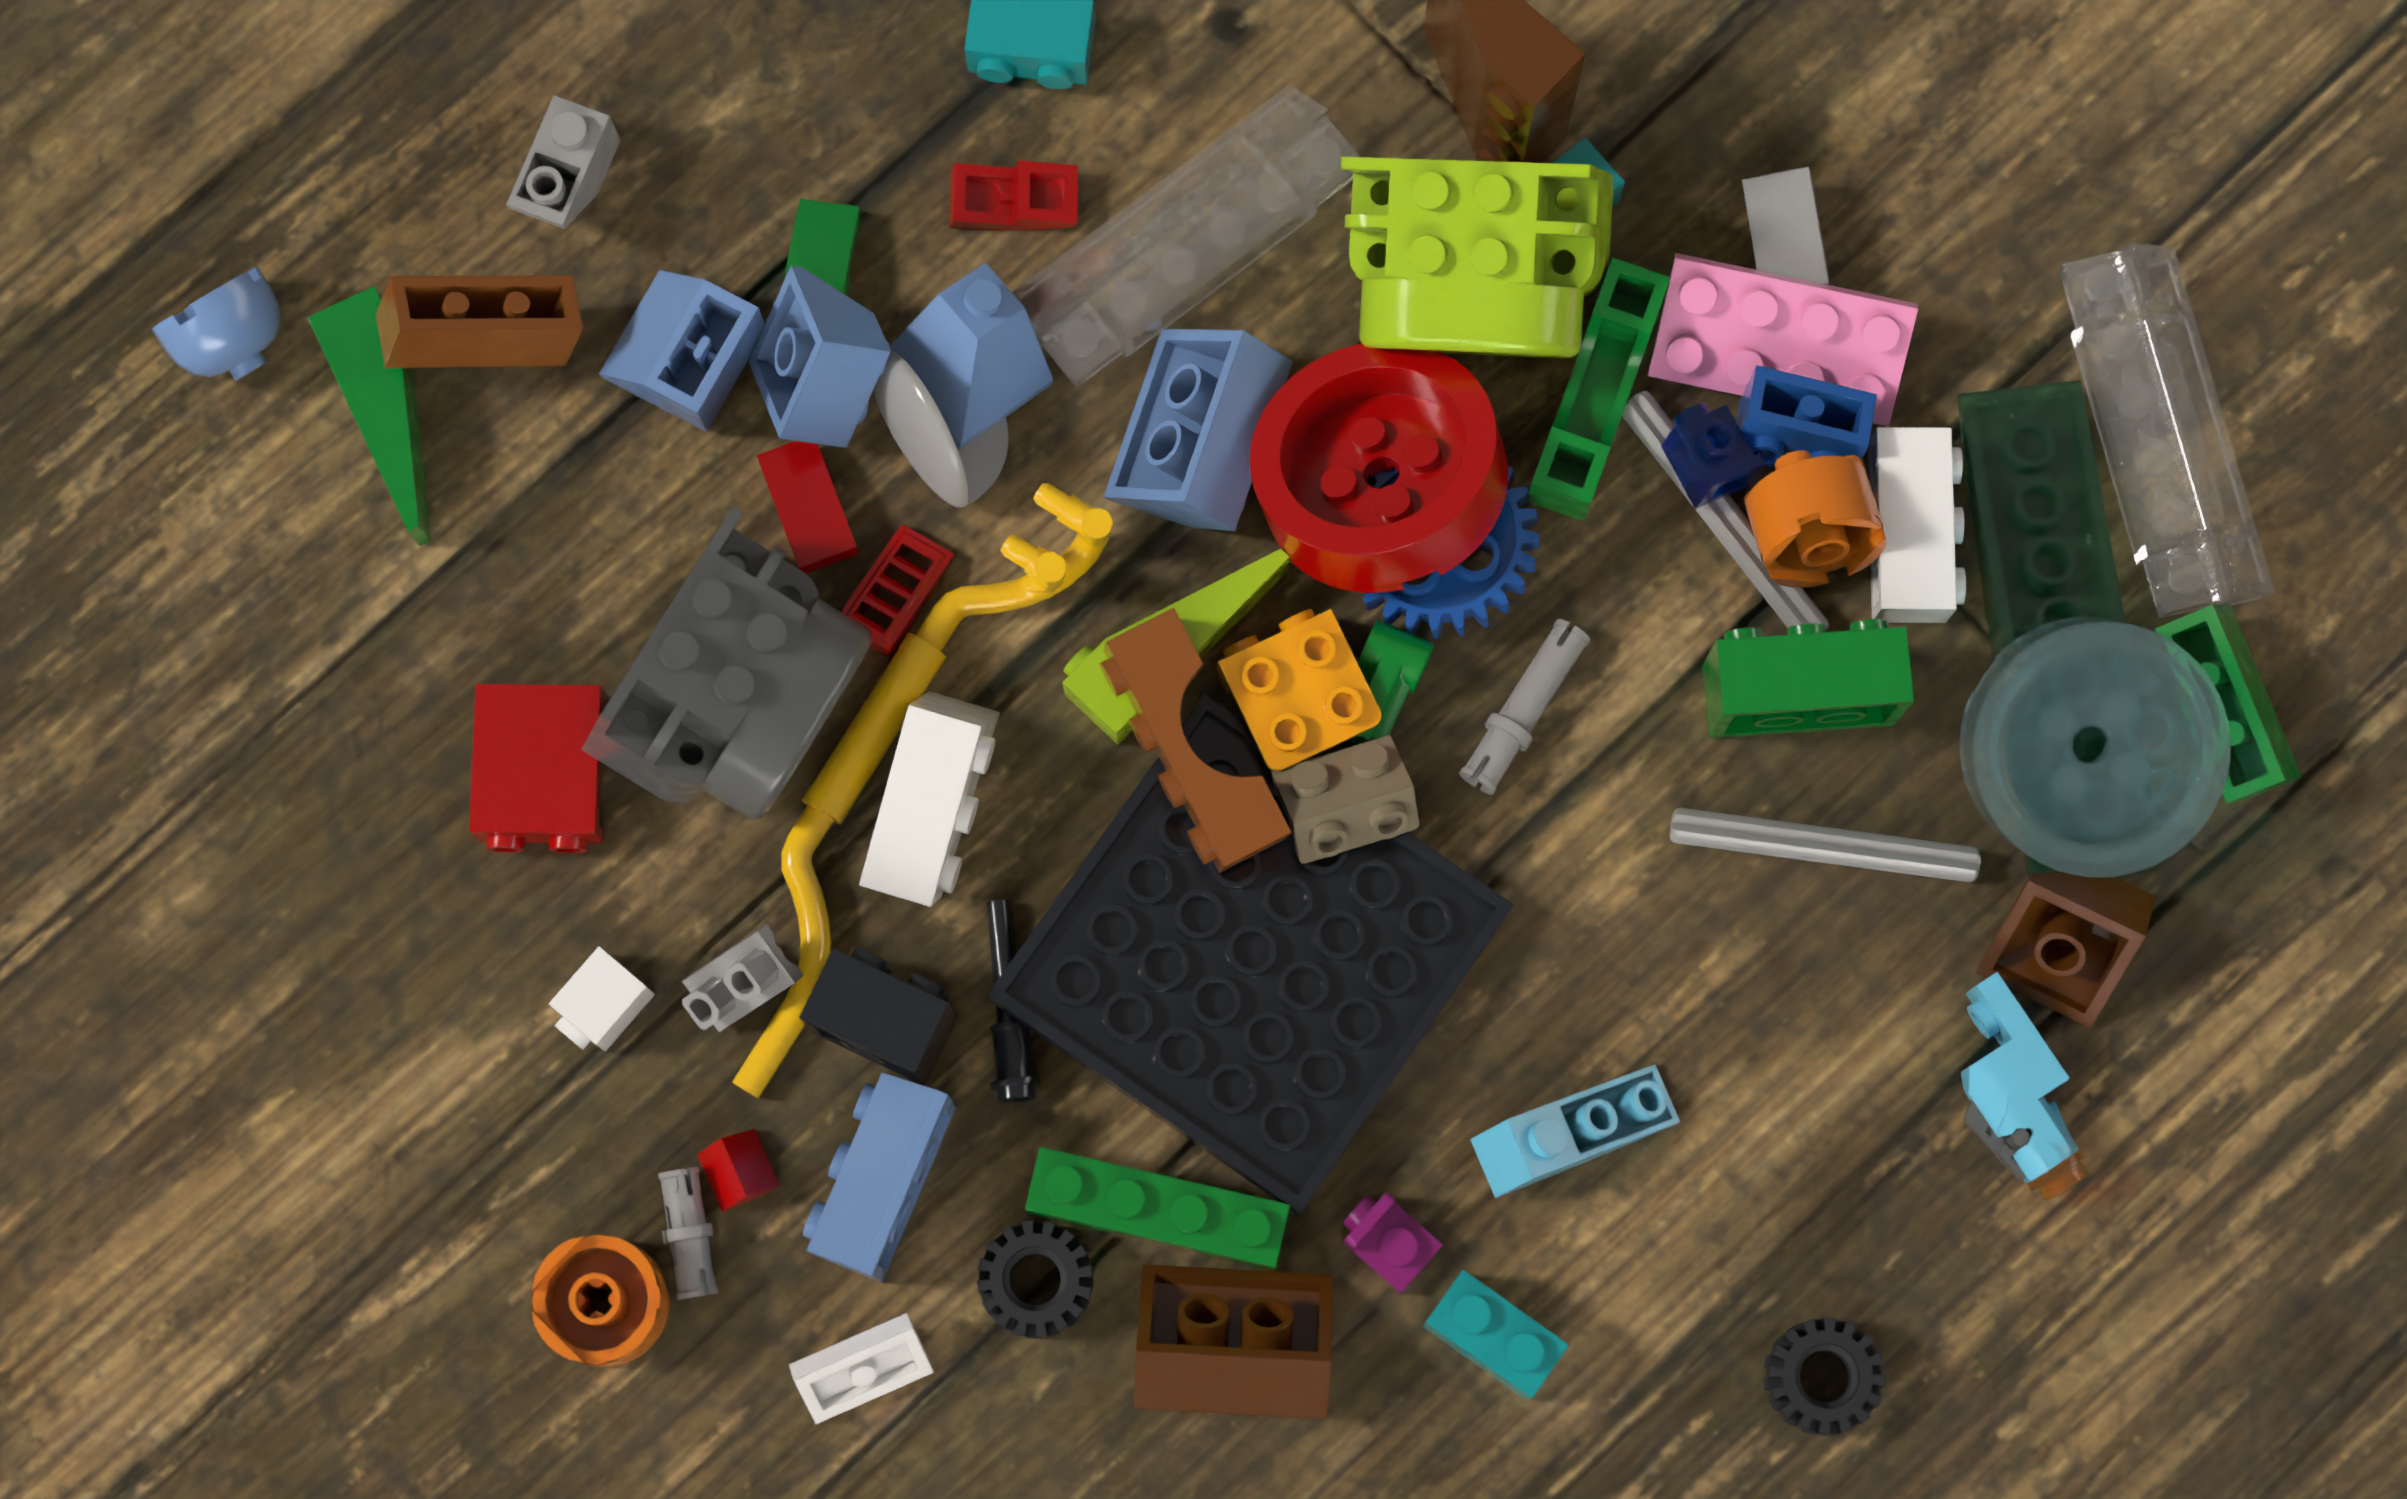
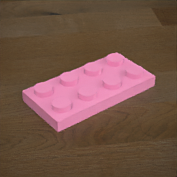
M1675 253L1670 273L1671 279L1666 290L1648 376L1742 396L1756 365L1877 394L1872 423L1889 427L1918 313L1917 303Z

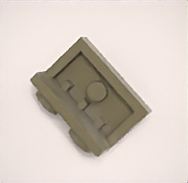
M1391 735L1309 759L1282 771H1271L1274 789L1293 832L1297 856L1303 864L1325 857H1332L1341 852L1383 839L1393 838L1419 827L1414 786Z

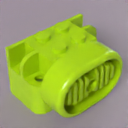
M1341 157V169L1353 173L1351 214L1345 215V228L1350 229V265L1355 275L1362 280L1359 339L1364 346L1375 349L1435 350L1451 354L1571 358L1579 353L1582 339L1584 296H1589L1602 286L1609 268L1613 174L1590 164Z

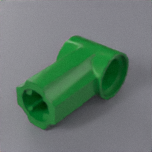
M1377 619L1363 648L1358 665L1379 706L1381 720L1376 727L1347 740L1348 742L1358 745L1391 734L1408 693L1414 694L1433 651L1434 643Z

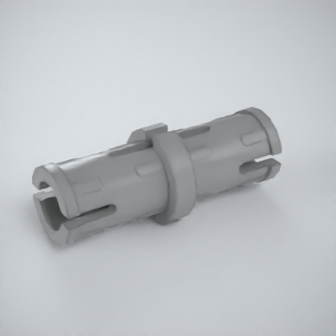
M699 1167L658 1173L668 1230L662 1231L663 1243H670L677 1287V1300L718 1293L708 1239L709 1236H714L713 1224L706 1223Z

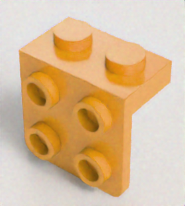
M1312 609L1302 611L1279 624L1280 633L1259 642L1256 635L1240 640L1224 649L1225 659L1218 661L1216 674L1226 694L1232 692L1267 767L1272 771H1282L1376 727L1381 720L1379 706L1331 609L1316 616Z

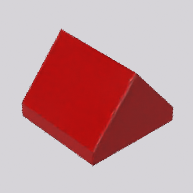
M755 1128L722 1137L697 1154L722 1213L781 1187Z

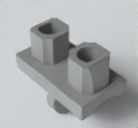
M766 924L684 979L682 982L690 993L682 999V1004L699 1028L706 1030L714 1025L720 1032L797 982L803 976V973L796 965L784 957L782 950L775 943L773 932Z

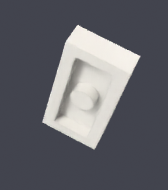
M908 1313L789 1364L793 1380L815 1424L934 1373L927 1353Z

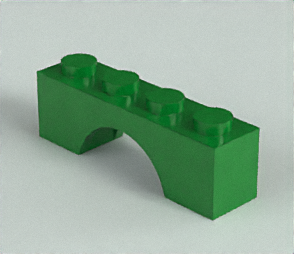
M1612 257L1566 391L1529 490V503L1585 522L1671 277Z
M1039 1147L1025 1211L1028 1215L1091 1230L1108 1231L1143 1238L1194 1251L1211 1258L1275 1272L1290 1205Z

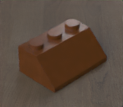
M1143 1264L1136 1343L1134 1409L1327 1419L1331 1371L1333 1275Z

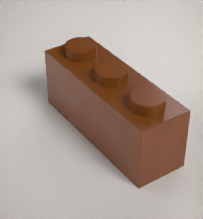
M573 275L390 276L376 312L385 368L566 366L583 330Z

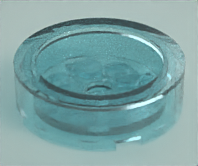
M2076 617L2062 619L2033 629L2017 638L1994 658L1995 661L1982 677L1975 692H1971L1966 704L1960 733V757L1965 782L1972 800L1987 823L2002 838L2027 856L2060 872L2085 877H2115L2142 871L2164 861L2187 845L2209 820L2224 790L2230 764L2231 739L2229 723L2220 695L2208 674L2187 651L2161 634L2140 626L2108 618ZM2086 727L2099 728L2107 739L2103 752L2093 762L2080 761L2073 751L2075 735Z

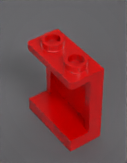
M475 684L469 833L479 842L487 843L486 850L498 853L524 852L525 843H549V851L577 854L587 852V843H603L604 830L599 824L601 762L581 750L598 718L610 701V697L601 685Z

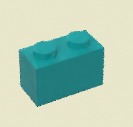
M971 0L964 49L968 72L977 73V76L981 79L998 83L1009 82L1013 77L1037 79L1040 85L1052 89H1068L1072 87L1073 83L1087 85L1096 20L1094 0Z
M1464 1270L1458 1274L1423 1324V1327L1526 1401L1534 1397L1569 1346Z

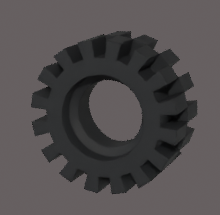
M1025 1221L1021 1225L1010 1226L1001 1231L1002 1234L997 1239H992L986 1247L987 1251L983 1259H980L978 1266V1292L987 1313L1005 1330L1031 1339L1052 1337L1060 1334L1061 1331L1068 1327L1071 1328L1078 1322L1077 1319L1086 1311L1094 1286L1092 1265L1083 1246L1066 1229L1063 1230L1055 1224L1045 1221L1044 1223ZM1031 1255H1041L1051 1259L1057 1265L1061 1275V1283L1057 1294L1050 1301L1041 1305H1030L1022 1302L1015 1296L1011 1287V1275L1014 1267L1023 1258Z
M1824 1317L1799 1323L1789 1328L1784 1335L1777 1338L1771 1346L1773 1350L1770 1356L1766 1357L1764 1368H1767V1377L1763 1381L1764 1388L1769 1390L1772 1399L1769 1403L1774 1411L1778 1410L1784 1417L1782 1419L1791 1427L1795 1426L1801 1429V1432L1826 1436L1853 1430L1852 1428L1863 1424L1871 1417L1869 1414L1874 1408L1879 1406L1882 1397L1879 1395L1881 1387L1886 1384V1374L1881 1372L1880 1364L1884 1363L1880 1352H1875L1871 1345L1874 1341L1867 1333L1861 1334L1856 1330L1857 1326L1848 1321L1840 1322L1836 1318ZM1818 1351L1835 1354L1844 1362L1848 1371L1846 1390L1838 1399L1832 1402H1820L1811 1398L1801 1385L1800 1370L1802 1364L1808 1356Z

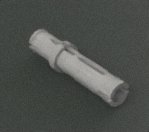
M1557 619L1553 625L1554 628L1499 714L1491 713L1485 723V727L1488 730L1465 767H1462L1459 775L1471 786L1476 788L1478 782L1482 784L1480 791L1493 795L1497 784L1518 751H1526L1533 741L1530 732L1584 647H1587L1591 641L1590 637L1579 627L1574 626L1572 631L1569 632L1567 629L1570 626V622Z

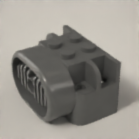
M732 506L604 708L581 750L662 800L673 804L687 803L696 799L705 791L747 818L758 820L764 817L772 807L805 756L865 657L872 643V635L866 627L819 599L818 590L813 580L804 572L783 560L787 550L776 545L774 550L770 552L735 530L734 528L743 513Z

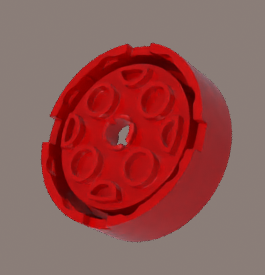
M1357 344L1320 357L1295 373L1274 394L1258 420L1250 448V473L1253 487L1278 546L1290 557L1289 560L1307 575L1329 586L1348 591L1381 593L1403 590L1402 583L1421 578L1437 570L1440 576L1452 570L1469 557L1486 539L1502 511L1507 494L1509 473L1507 456L1491 402L1481 384L1467 368L1448 355L1435 350L1368 348L1363 344ZM1393 466L1399 473L1398 479L1392 485L1381 489L1369 486L1368 475L1373 477L1380 471L1391 470Z

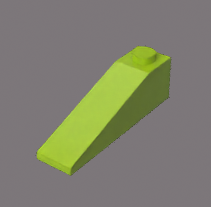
M1280 548L1105 638L1095 650L1090 645H1086L1074 655L1063 670L1068 676L1062 682L1065 696L1119 745L1132 731L1129 719L1137 714L1126 693L1116 697L1104 677L1100 663L1108 659L1104 652L1106 642L1174 608L1202 660L1289 571L1290 557Z

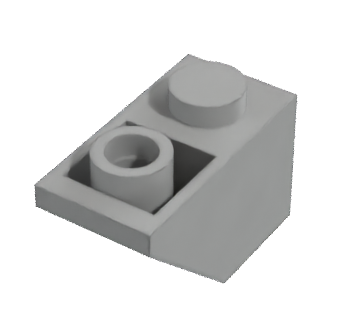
M553 95L507 201V207L566 229L598 194L621 141L611 117Z

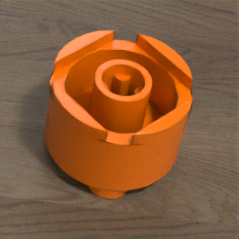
M1807 451L1789 452L1778 458L1774 465L1776 470L1760 480L1744 497V503L1761 561L1765 569H1768L1770 578L1779 585L1799 588L1824 585L1829 583L1827 573L1845 566L1850 576L1863 570L1875 561L1886 546L1883 523L1863 460L1859 456H1820L1812 458L1811 454Z
M588 1235L573 1238L556 1247L539 1266L532 1287V1314L535 1327L541 1338L559 1355L575 1362L596 1367L609 1368L623 1365L643 1355L661 1335L671 1307L668 1285L656 1261L641 1248L621 1238L608 1235ZM594 1288L603 1291L612 1289L613 1292L608 1298L612 1308L607 1314L598 1311L590 1314L589 1311L593 1308L595 1302L589 1295Z

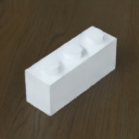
M1877 427L1869 440L1868 479L1886 537L1884 550L1871 563L1872 619H1884L1888 623H1946L1956 611L1957 605L1964 604L1966 596L1964 567H1955V544H1962L1964 537V512L1962 507H1954L1953 484H1960L1962 479L1963 458L1961 448L1952 447V428Z

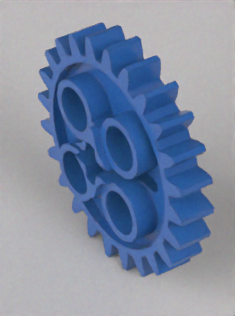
M1393 466V469L1388 473L1384 470L1376 473L1372 477L1375 484L1373 488L1381 489L1394 484L1399 477L1396 468ZM1511 466L1508 467V488L1502 511L1493 529L1476 549L1485 551L1493 557L1491 563L1486 568L1479 571H1471L1459 564L1441 576L1438 570L1432 572L1430 577L1419 585L1402 583L1403 590L1366 593L1363 598L1365 608L1370 611L1384 603L1385 606L1382 614L1384 622L1391 625L1403 615L1405 616L1407 632L1413 635L1418 630L1421 622H1429L1433 639H1439L1443 624L1452 622L1459 637L1465 636V619L1472 616L1483 628L1488 627L1486 609L1491 605L1507 614L1510 608L1505 595L1506 590L1522 595L1526 592L1525 581L1517 572L1530 573L1536 571L1535 558L1523 551L1540 548L1539 534L1525 530L1538 523L1536 509H1520L1529 501L1528 488L1522 486L1509 490L1515 480L1514 469Z

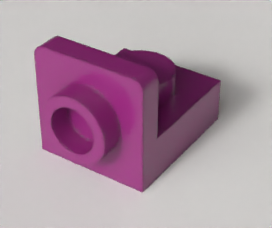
M1388 1192L1378 1202L1367 1195L1343 1222L1351 1230L1343 1244L1401 1294L1443 1245L1395 1203L1396 1199Z

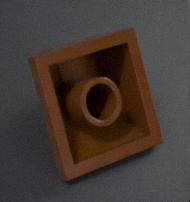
M2100 869L2030 874L1978 965L1976 974L1988 978L1998 972L2010 990L2091 1028L2146 937L2156 896Z

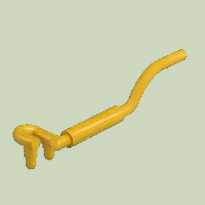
M1042 483L1033 499L1037 505L1057 516V521L1077 532L1071 545L1062 554L1058 555L1055 552L1045 550L1041 546L1037 548L1017 535H1009L1000 551L1004 557L1024 568L1026 575L994 584L961 586L946 593L933 606L915 635L911 633L906 634L897 648V652L813 784L810 785L801 799L807 806L787 836L781 852V869L791 892L798 917L800 953L797 967L803 973V976L791 985L785 999L732 1081L733 1084L759 1099L802 1031L805 1024L799 1019V1016L831 953L829 916L823 891L812 865V856L833 822L839 825L842 824L902 729L908 705L923 696L947 658L941 651L962 619L972 615L994 614L1024 608L1049 599L1070 587L1094 565L1107 544L1113 521L1111 515L1106 510L1094 508L1073 494L1069 496L1050 483Z

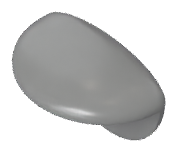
M891 350L884 372L878 378L873 389L874 397L885 423L901 451L924 482L950 505L957 508L966 507L988 491L1004 466L1009 439L1006 417L967 445L958 449L939 408L921 379L899 354Z

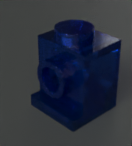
M1704 402L1687 408L1673 419L1675 427H1673L1661 444V448L1695 509L1748 487L1765 465L1760 453L1754 455L1727 405L1710 411Z

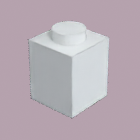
M598 946L550 1001L549 1005L562 1015L554 1026L583 1050L592 1041L606 1052L655 994Z

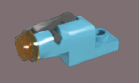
M1996 972L1965 993L1972 1003L1967 1007V1011L1975 1026L1986 1038L1989 1039L1994 1036L2001 1046L1961 1072L1963 1088L1970 1100L1963 1120L2018 1180L2023 1179L2031 1192L2037 1189L2044 1200L2048 1201L2088 1175V1172L2080 1162L2085 1156L2072 1139L2056 1102L2053 1101L2048 1104L2043 1097L2070 1078L1999 973Z

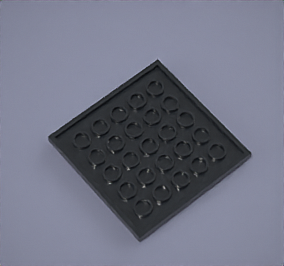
M1203 694L1182 723V730L1190 748L1202 762L1223 774L1237 777L1262 776L1287 822L1291 834L1279 843L1219 873L1214 861L1204 865L1187 833L1195 825L1186 807L1183 804L1174 808L1159 781L1158 775L1166 771L1158 757L987 994V1000L1278 1202L1289 1204V1209L1300 1216L1512 910L1514 904L1408 832L1393 838L1383 839L1347 850L1332 857H1325L1305 864L1301 863L1296 853L1292 829L1274 789L1272 770L1267 767L1246 722L1206 694Z

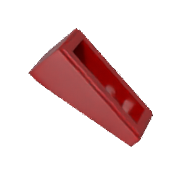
M901 524L854 591L841 613L866 627L872 635L870 648L892 660L898 650L897 648L911 630L955 558V554ZM905 546L933 562L927 572L900 557ZM892 567L919 582L914 591L888 577ZM880 587L906 601L901 610L875 596ZM868 607L892 620L887 630L863 616Z

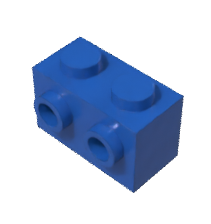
M1756 365L1739 402L1730 454L1747 457L1752 462L1762 466H1774L1776 460L1789 452L1801 450L1809 452L1812 458L1855 455L1862 459L1869 446L1877 394Z

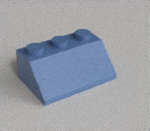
M1162 329L1103 497L1111 502L1191 528L1235 531L1252 483L1250 448L1256 425L1271 398L1286 382L1293 361L1244 330Z
M881 1073L876 1086L866 1083L853 1113V1118L861 1122L852 1144L841 1142L829 1168L828 1177L835 1179L836 1182L827 1203L817 1200L805 1224L803 1236L811 1239L807 1248L808 1252L883 1283L956 1110V1106L948 1094L885 1073Z

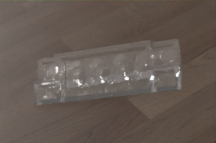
M1288 85L1012 293L1025 307L1040 347L1046 349L1075 387L1078 388L1120 355H1123L1125 358L1129 357L1158 335L1162 329H1166L1317 215V207L1353 180V173L1341 169V157L1360 156L1328 119L1327 108L1293 86Z
M2128 242L2125 248L2120 251L2064 263L2059 273L2075 325V329L2071 334L2072 342L2136 565H2144L2158 617L2163 618L2189 612L2212 604H2231L2232 606L2273 596L2275 590L2174 247Z

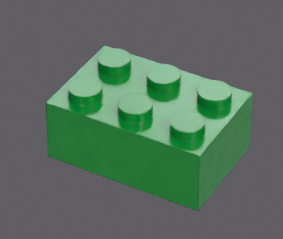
M1868 619L1853 622L1850 624V631L1825 632V625L1818 623L1791 626L1787 628V635L1763 637L1762 629L1759 628L1730 630L1724 633V639L1715 641L1702 665L1709 738L1894 726L1914 702L1907 628H1888V621L1884 619Z

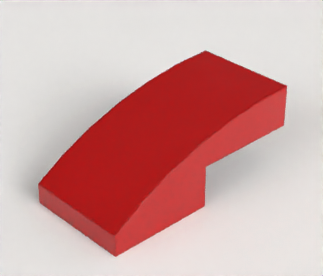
M1018 160L1014 168L954 163L950 170L949 228L1019 231L1070 228L1077 225L1078 165Z
M793 441L756 455L799 570L806 574L859 554L818 444Z

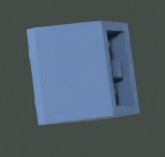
M659 270L599 375L607 381L707 432L750 359L765 323L757 306L705 279Z

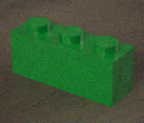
M2212 604L2155 628L2226 804L2247 800L2302 778L2231 604Z

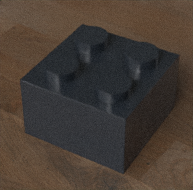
M853 946L849 955L833 948L799 1019L811 1033L925 1086L957 1020L954 1011L948 1003L949 997L943 994L945 989L913 973H910L907 982L891 976L893 971L886 967L887 962L861 948Z

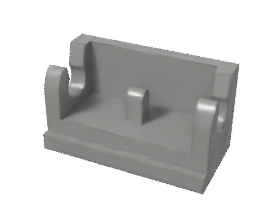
M1809 167L1743 179L1742 183L1757 270L1830 285Z

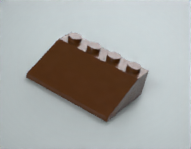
M1427 0L1424 32L1471 148L1477 153L1475 155L1476 161L1542 163L1566 138L1586 53L1525 0Z

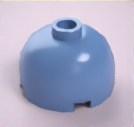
M256 266L249 272L237 276L191 303L180 314L176 316L171 315L151 330L172 360L189 373L210 378L229 371L236 381L267 363L261 351L266 349L277 336L281 323L279 304L271 286L259 267Z

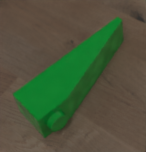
M372 286L307 318L408 533L421 546L430 542L431 537L413 368H385L376 319V312L382 296L376 287Z

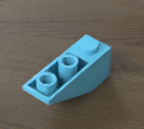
M1654 1064L1509 1118L1470 1140L1494 1197L1497 1198L1680 1123V1120L1658 1069Z

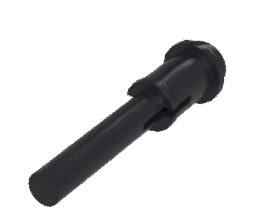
M994 900L986 903L994 984L1016 955L1011 900ZM996 1006L997 1024L990 1026L996 1081L990 1083L991 1090L997 1092L998 1102L1018 1103L1036 1099L1035 1088L1041 1086V1081L1039 1077H1034L1030 1041L1031 1029Z

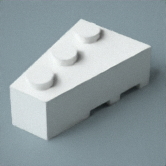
M931 691L908 705L859 886L932 907L941 898L943 892L952 894L962 864V858L954 855L961 833L969 834L975 819L979 798L973 796L980 774L985 775L993 755L996 739L992 736L1000 712Z

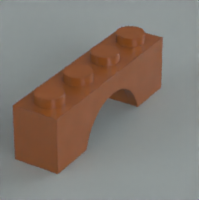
M1172 608L1107 641L1104 652L1108 659L1100 663L1101 670L1116 697L1123 693H1126L1137 714L1129 719L1131 728L1142 749L1148 752L1155 748L1166 771L1158 775L1159 781L1174 808L1183 804L1186 807L1195 825L1187 833L1202 863L1205 865L1214 861L1219 873L1286 839L1291 834V830L1262 776L1237 777L1218 772L1202 762L1187 743L1180 719L1181 701L1186 688L1200 672L1203 662L1175 609Z

